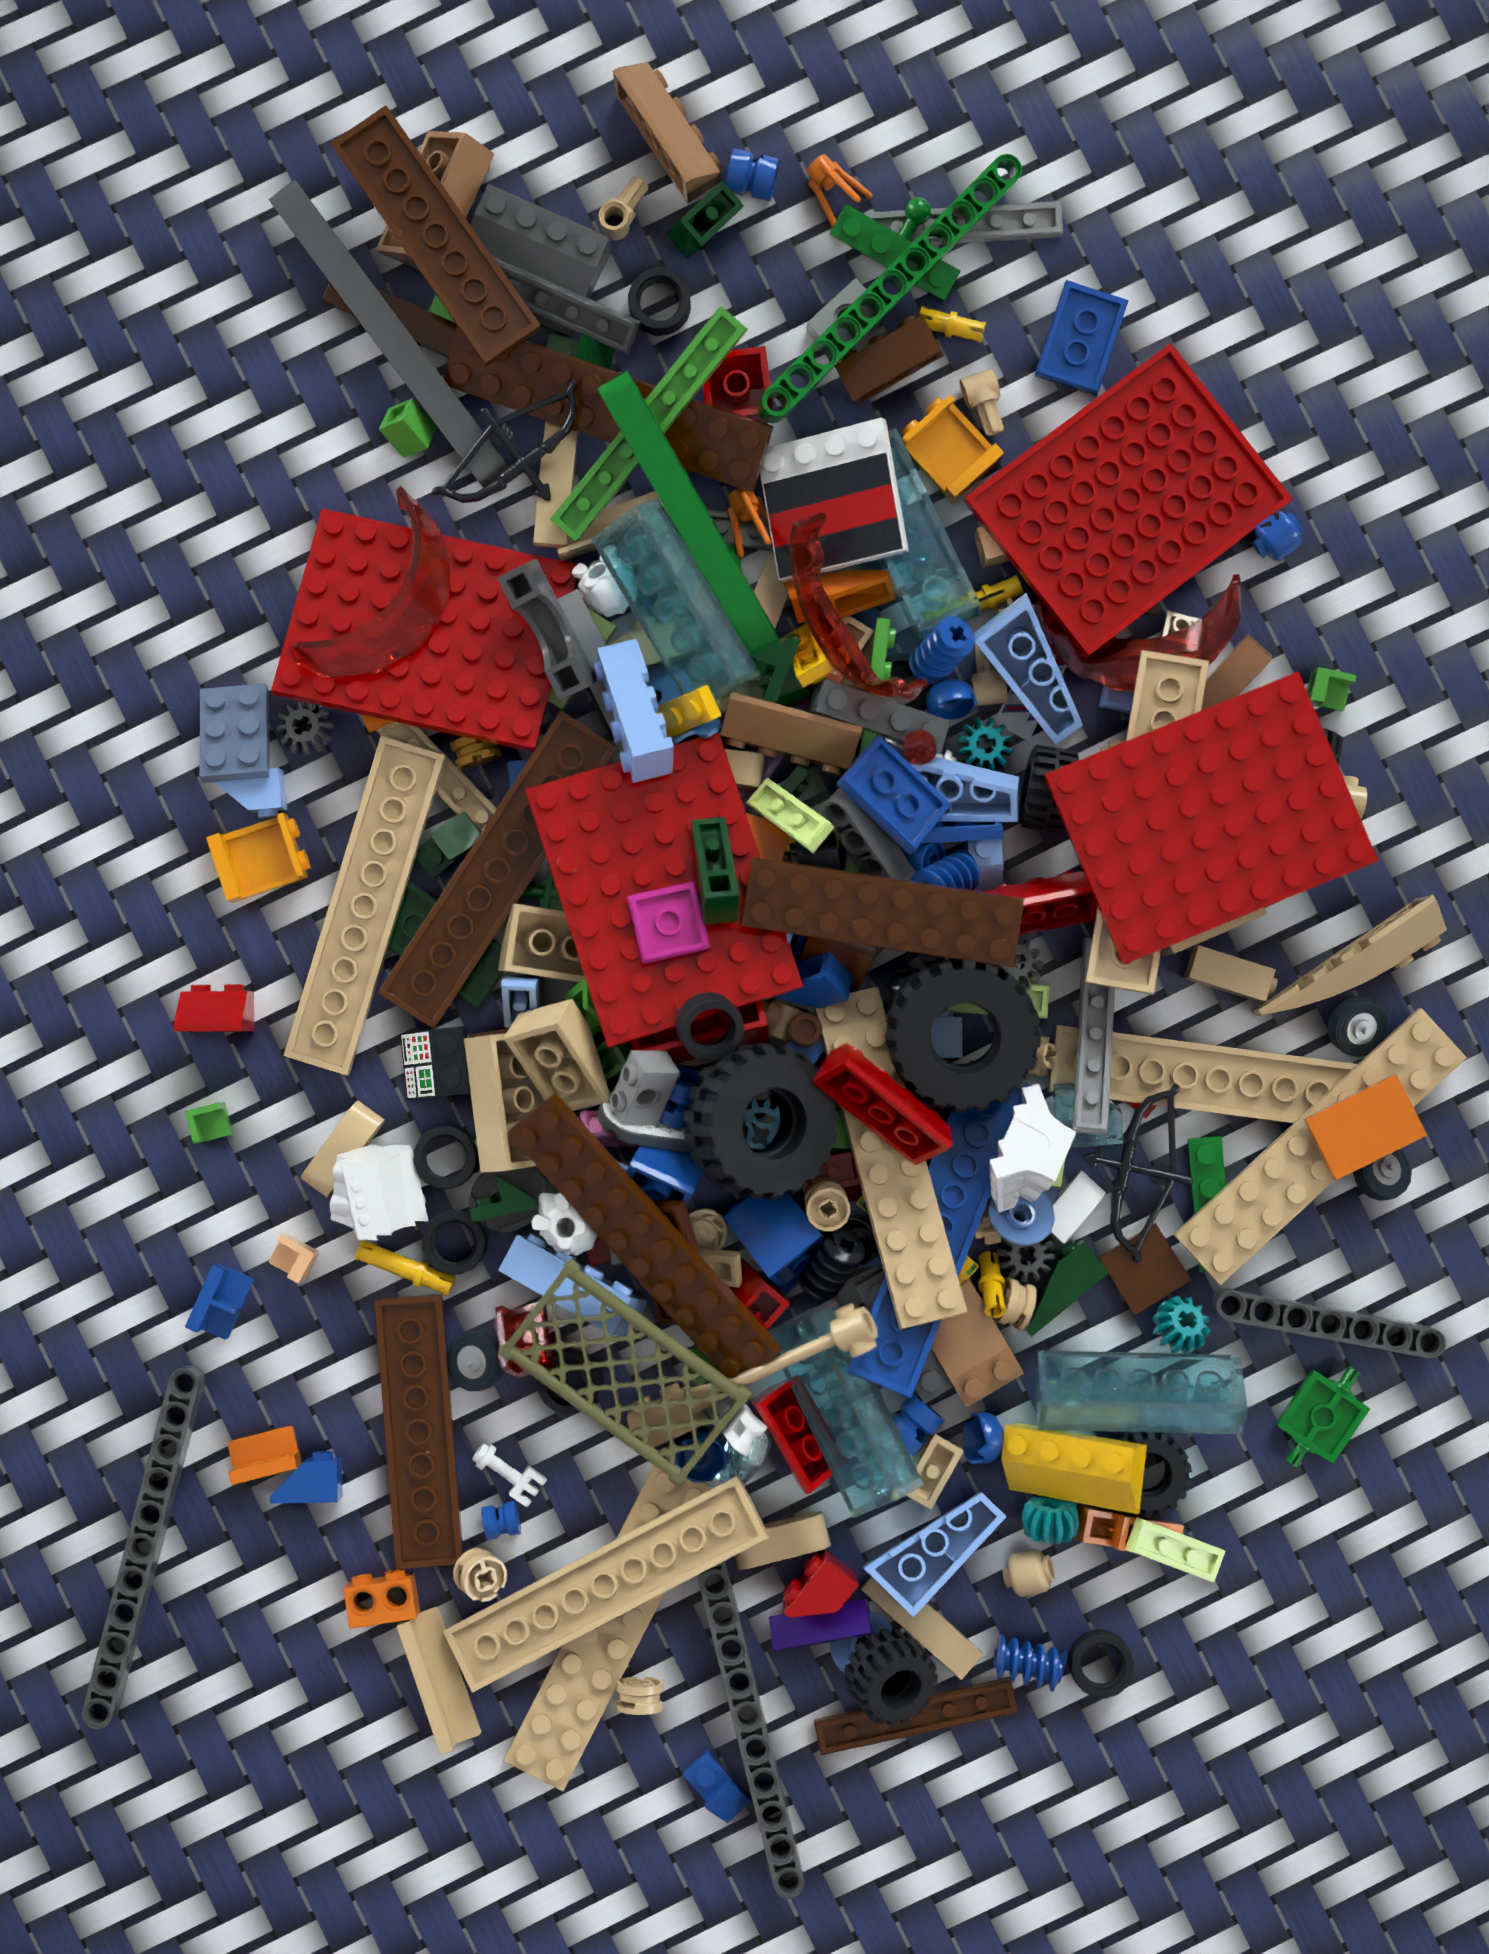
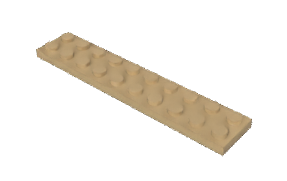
M1142 650L1126 741L1201 711L1209 661ZM1098 908L1085 983L1153 995L1161 950L1122 965Z
M384 736L380 737L283 1056L343 1075L350 1074L446 760L445 755Z
M878 987L849 993L847 1001L822 1009L813 1007L815 1016L822 1024L821 1038L826 1058L830 1051L847 1042L849 1045L858 1048L864 1057L875 1066L884 1069L889 1074V1077L901 1087L906 1088L905 1083L903 1084L897 1075L889 1056L885 1039L887 1029L886 1014ZM840 1106L899 1329L902 1330L967 1313L926 1161L914 1165Z
M1418 1008L1179 1228L1173 1236L1216 1283L1222 1285L1334 1181L1304 1121L1305 1118L1393 1074H1397L1412 1106L1415 1107L1467 1057L1422 1008Z
M1056 1025L1053 1045L1057 1049L1058 1059L1056 1065L1050 1069L1049 1092L1074 1095L1077 1027ZM1113 1032L1109 1099L1142 1103L1146 1097L1170 1090L1173 1084H1178L1180 1089L1174 1096V1108L1294 1123L1357 1064ZM1162 1099L1152 1105L1168 1107L1167 1099Z
M654 1465L616 1539L715 1487L706 1482L694 1483L688 1479H685L684 1483L678 1487L668 1480L669 1476ZM664 1593L561 1646L503 1761L562 1792L564 1791L617 1687V1681H620Z
M738 1475L443 1630V1633L473 1693L762 1542L770 1536Z

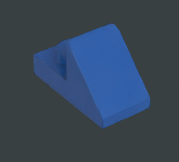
M708 1749L682 1773L705 1800V1808L726 1823H729L752 1802V1798Z

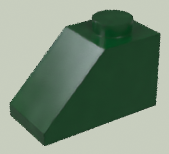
M722 180L665 234L685 258L688 259L735 216L744 205Z

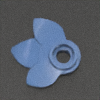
M718 717L671 737L672 743L677 745L685 738L693 736L696 739L709 738L714 733H720L722 728L721 720Z

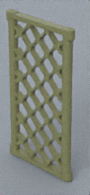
M570 1258L564 1263V1267L512 1337L499 1348L498 1355L507 1362L512 1360L667 1474L669 1476L668 1480L679 1487L684 1483L688 1473L740 1407L750 1399L752 1392L743 1385L737 1386L581 1271L579 1269L581 1266ZM566 1277L574 1282L573 1294L564 1296L554 1295ZM591 1294L602 1302L599 1315L583 1316L581 1314L579 1299L586 1298ZM564 1300L574 1301L577 1316L575 1318L559 1319L556 1313L555 1302ZM546 1303H549L552 1309L553 1320L536 1322L534 1320ZM618 1314L629 1322L628 1334L612 1337L608 1334L606 1320L614 1318ZM601 1321L604 1337L586 1339L583 1322ZM576 1323L579 1327L580 1340L563 1342L560 1337L559 1325ZM552 1326L555 1329L557 1343L539 1345L535 1329L537 1327ZM526 1329H529L532 1335L533 1346L521 1351L515 1344ZM644 1335L648 1336L657 1343L655 1348L656 1354L643 1357L637 1356L634 1340L642 1338ZM628 1341L632 1357L614 1359L611 1354L610 1343ZM599 1343L604 1344L607 1349L608 1360L590 1362L586 1346ZM581 1347L584 1363L567 1365L564 1362L563 1348ZM556 1349L559 1353L561 1365L549 1371L538 1363L539 1352ZM673 1355L684 1363L683 1374L666 1377L663 1374L661 1361ZM655 1361L658 1365L659 1377L656 1379H641L637 1364L639 1362ZM632 1364L635 1380L631 1382H617L614 1366ZM608 1367L612 1383L594 1385L591 1380L590 1369ZM582 1369L586 1372L588 1386L576 1391L565 1383L567 1378L566 1372ZM701 1375L712 1384L710 1388L711 1394L693 1397L690 1394L689 1381ZM675 1381L684 1382L687 1397L676 1400L668 1399L665 1384ZM659 1384L663 1400L651 1403L644 1402L641 1387L643 1385ZM635 1387L638 1392L639 1403L621 1405L617 1390L619 1388ZM612 1390L615 1399L614 1407L603 1411L592 1403L595 1391ZM729 1396L734 1402L724 1415L720 1417L717 1413L716 1401ZM704 1401L711 1402L714 1417L704 1420L695 1419L692 1404ZM686 1404L689 1408L690 1420L673 1423L670 1420L668 1407ZM662 1407L665 1410L666 1423L662 1425H648L645 1409ZM639 1410L643 1426L630 1431L620 1423L621 1412ZM713 1424V1429L700 1443L697 1439L696 1427ZM682 1427L691 1428L694 1443L681 1446L675 1445L672 1430ZM666 1430L669 1434V1447L657 1451L647 1443L650 1431ZM693 1450L694 1453L682 1468L674 1463L676 1452Z

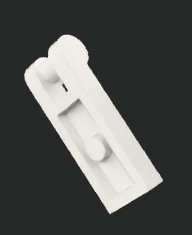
M727 1396L716 1402L717 1413L720 1417L724 1415L734 1402L732 1398ZM745 1403L721 1432L733 1448L741 1454L748 1456L753 1449L752 1443L757 1436L761 1437L767 1426L755 1416ZM711 1405L708 1408H706L705 1411L712 1419L714 1417L713 1406Z

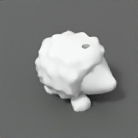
M613 547L602 549L599 559L593 561L589 568L579 563L571 572L574 577L581 579L578 584L579 592L588 607L607 617L615 614H624L627 607L635 600L636 581L634 576L631 574V570L626 562L614 559L615 550Z
M541 1193L538 1197L539 1214L534 1216L532 1228L540 1230V1235L544 1237L548 1245L553 1246L556 1252L563 1251L566 1255L572 1254L577 1256L592 1249L598 1235L561 1193Z

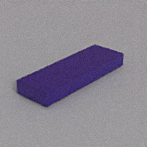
M867 1599L845 1602L839 1611L834 1613L791 1618L785 1614L769 1616L772 1647L775 1652L873 1634Z

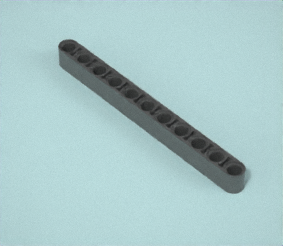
M294 179L268 200L463 460L484 432ZM488 438L467 464V467L483 488L498 478L502 471L509 467Z
M187 1365L176 1370L170 1376L82 1709L83 1721L92 1729L106 1727L117 1716L121 1707L205 1385L203 1371L194 1365ZM182 1374H188L193 1378L194 1387L192 1390H186L181 1386L180 1377ZM174 1406L184 1410V1423H178L172 1418L171 1410ZM165 1439H170L176 1444L177 1452L175 1455H169L164 1451L163 1442ZM156 1472H161L167 1476V1488H161L155 1483L154 1475ZM147 1505H153L159 1510V1520L155 1521L148 1518L146 1515ZM138 1538H144L149 1541L151 1545L150 1553H143L138 1549ZM130 1571H136L141 1575V1586L133 1585L130 1582ZM121 1604H127L133 1609L134 1617L132 1619L126 1618L121 1614ZM112 1637H118L124 1641L125 1651L115 1650L111 1643ZM104 1670L112 1671L115 1674L116 1684H110L104 1680ZM96 1703H101L107 1708V1717H101L95 1712L94 1706Z
M725 1560L698 1574L697 1578L773 1886L779 1896L792 1899L797 1897L803 1890V1868L727 1561ZM711 1574H718L723 1577L725 1582L720 1588L713 1589L707 1585L706 1578ZM726 1607L732 1611L733 1615L727 1621H719L715 1618L714 1611L717 1608ZM728 1640H734L740 1644L741 1648L735 1654H728L722 1649V1645ZM736 1673H742L748 1677L749 1681L745 1686L737 1687L731 1683L730 1678ZM750 1706L756 1710L757 1714L754 1718L745 1720L739 1716L738 1712L741 1708ZM751 1740H761L765 1745L764 1749L758 1753L748 1750L747 1744ZM760 1773H768L773 1777V1781L768 1785L762 1786L755 1781V1777ZM776 1806L781 1810V1814L776 1818H768L763 1814V1811L766 1807ZM777 1839H783L789 1843V1847L784 1851H776L772 1848L771 1844ZM786 1872H791L797 1876V1880L792 1884H784L779 1878Z

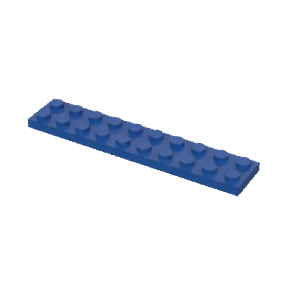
M1026 1082L1020 1089L1017 1087L1009 1093L1010 1098L1001 1104L999 1100L988 1104L989 1109L977 1111L976 1108L967 1109L966 1113H957L951 1109L946 1123L950 1126L953 1144L949 1150L932 1157L929 1162L930 1178L958 1277L991 1195L990 1160L998 1158V1141L1004 1139L1013 1120V1107L1022 1105V1088L1032 1086ZM884 1276L870 1311L877 1328L878 1336L874 1339L877 1346L864 1354L852 1357L846 1372L910 1399L941 1320L900 1330L886 1277Z

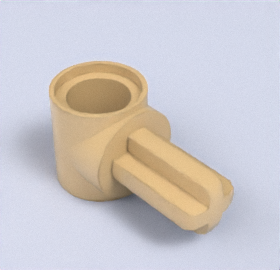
M636 176L632 177L618 199L612 197L610 201L603 204L600 208L599 221L601 231L610 240H620L628 234L630 224L636 217L633 210L649 188L643 179ZM612 215H618L623 218L621 224L617 226L608 225L606 220Z
M991 368L959 379L965 404L968 408L971 407L972 410L977 409L985 435L995 436L1004 431V426L995 403L999 400L1001 394L993 369Z
M975 643L974 652L977 673L972 674L970 677V686L973 688L977 699V705L975 706L1007 703L1006 681Z
M779 999L774 1000L771 1004L762 1000L769 1034L789 1042L788 1024L793 1017L803 1013L804 1010Z

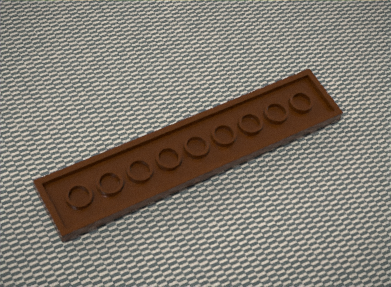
M456 327L443 378L449 387L518 411L567 390L569 383L576 381L578 382V387L575 389L577 417L571 430L609 443L621 431L598 391V387L621 373L526 340L486 367L459 327ZM633 378L646 400L656 385ZM568 397L528 413V415L563 426L569 414ZM693 398L664 435L684 469L753 492L774 426Z
M563 711L559 712L377 992L378 994L435 1029L510 914L512 905L517 903L546 858L525 789L606 766L616 751V746Z
M556 1092L507 1132L722 1375L727 1378H734L741 1372L762 1366L778 1355L782 1347Z

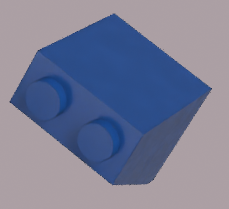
M639 1146L627 1173L651 1200H685L687 1207L704 1168L695 1165L689 1152Z
M785 1193L779 1199L769 1200L748 1197L745 1200H740L734 1203L729 1208L728 1214L723 1217L724 1221L765 1274L785 1295L799 1284L798 1276L804 1271L808 1262H811L810 1259L817 1253L818 1248L825 1240V1236L810 1223L807 1214L792 1195Z

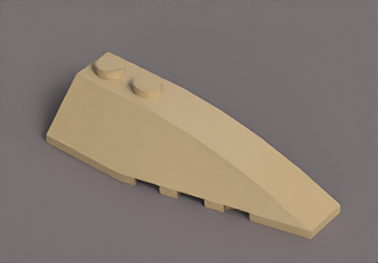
M1429 895L1413 900L1252 1010L1255 1016H1262L1308 1005L1361 985L1392 967L1399 970L1414 960L1411 954L1421 947L1424 951L1434 947L1441 941L1439 935L1447 930L1434 895Z
M513 904L502 939L498 971L579 983L585 977L564 911Z

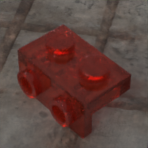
M537 1302L512 1310L504 1306L495 1308L496 1319L494 1321V1328L498 1335L499 1348L512 1337ZM547 1305L542 1308L534 1319L536 1322L548 1321ZM549 1326L537 1327L535 1332L538 1344H551ZM526 1329L515 1344L521 1351L533 1346L532 1335L529 1329ZM552 1349L539 1352L538 1363L546 1369L554 1368ZM498 1355V1362L503 1371L517 1378L531 1375L512 1360L507 1362Z

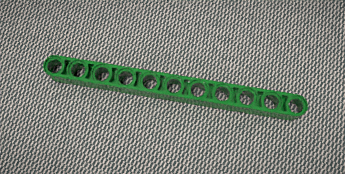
M1002 154L997 157L765 391L757 407L758 414L762 420L772 424L783 420L1010 191L1022 173V165L1017 157L1011 154ZM997 169H1005L1009 173L1010 179L1001 178ZM974 191L983 192L988 202L977 200ZM951 215H961L965 220V225H957L952 220ZM933 236L940 239L943 247L939 249L934 248L929 242V237ZM906 260L916 261L920 271H911L906 265ZM883 283H892L897 289V294L891 295L885 292ZM866 305L872 308L874 317L867 318L863 316L860 312V306ZM843 328L849 331L852 338L851 341L841 340L837 335V329ZM819 351L826 354L829 361L828 364L822 365L817 363L813 353ZM800 375L805 380L806 386L804 388L793 386L790 376ZM767 399H778L782 404V411H772L767 405Z
M625 371L598 387V391L749 656L751 651L780 639L630 373ZM750 656L761 677L766 668L772 670L773 665ZM792 664L777 700V704L790 707L811 695L808 687H803L797 679Z

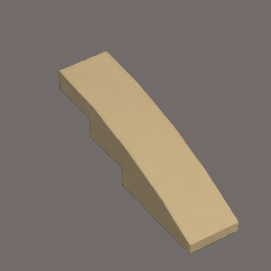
M546 421L543 442L555 434L562 426ZM571 430L551 454L546 453L541 458L539 479L543 484H549L551 499L546 501L537 496L534 546L553 548L567 546L568 535L550 519L574 490L579 435L577 431Z

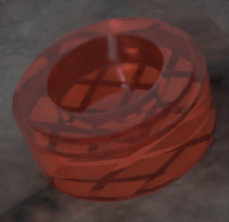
M917 730L905 736L903 740V755L906 760L913 764H926L935 758L937 742L931 733Z

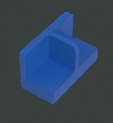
M221 1263L212 1265L185 1328L194 1332L204 1330L224 1340L228 1339L254 1283V1278Z

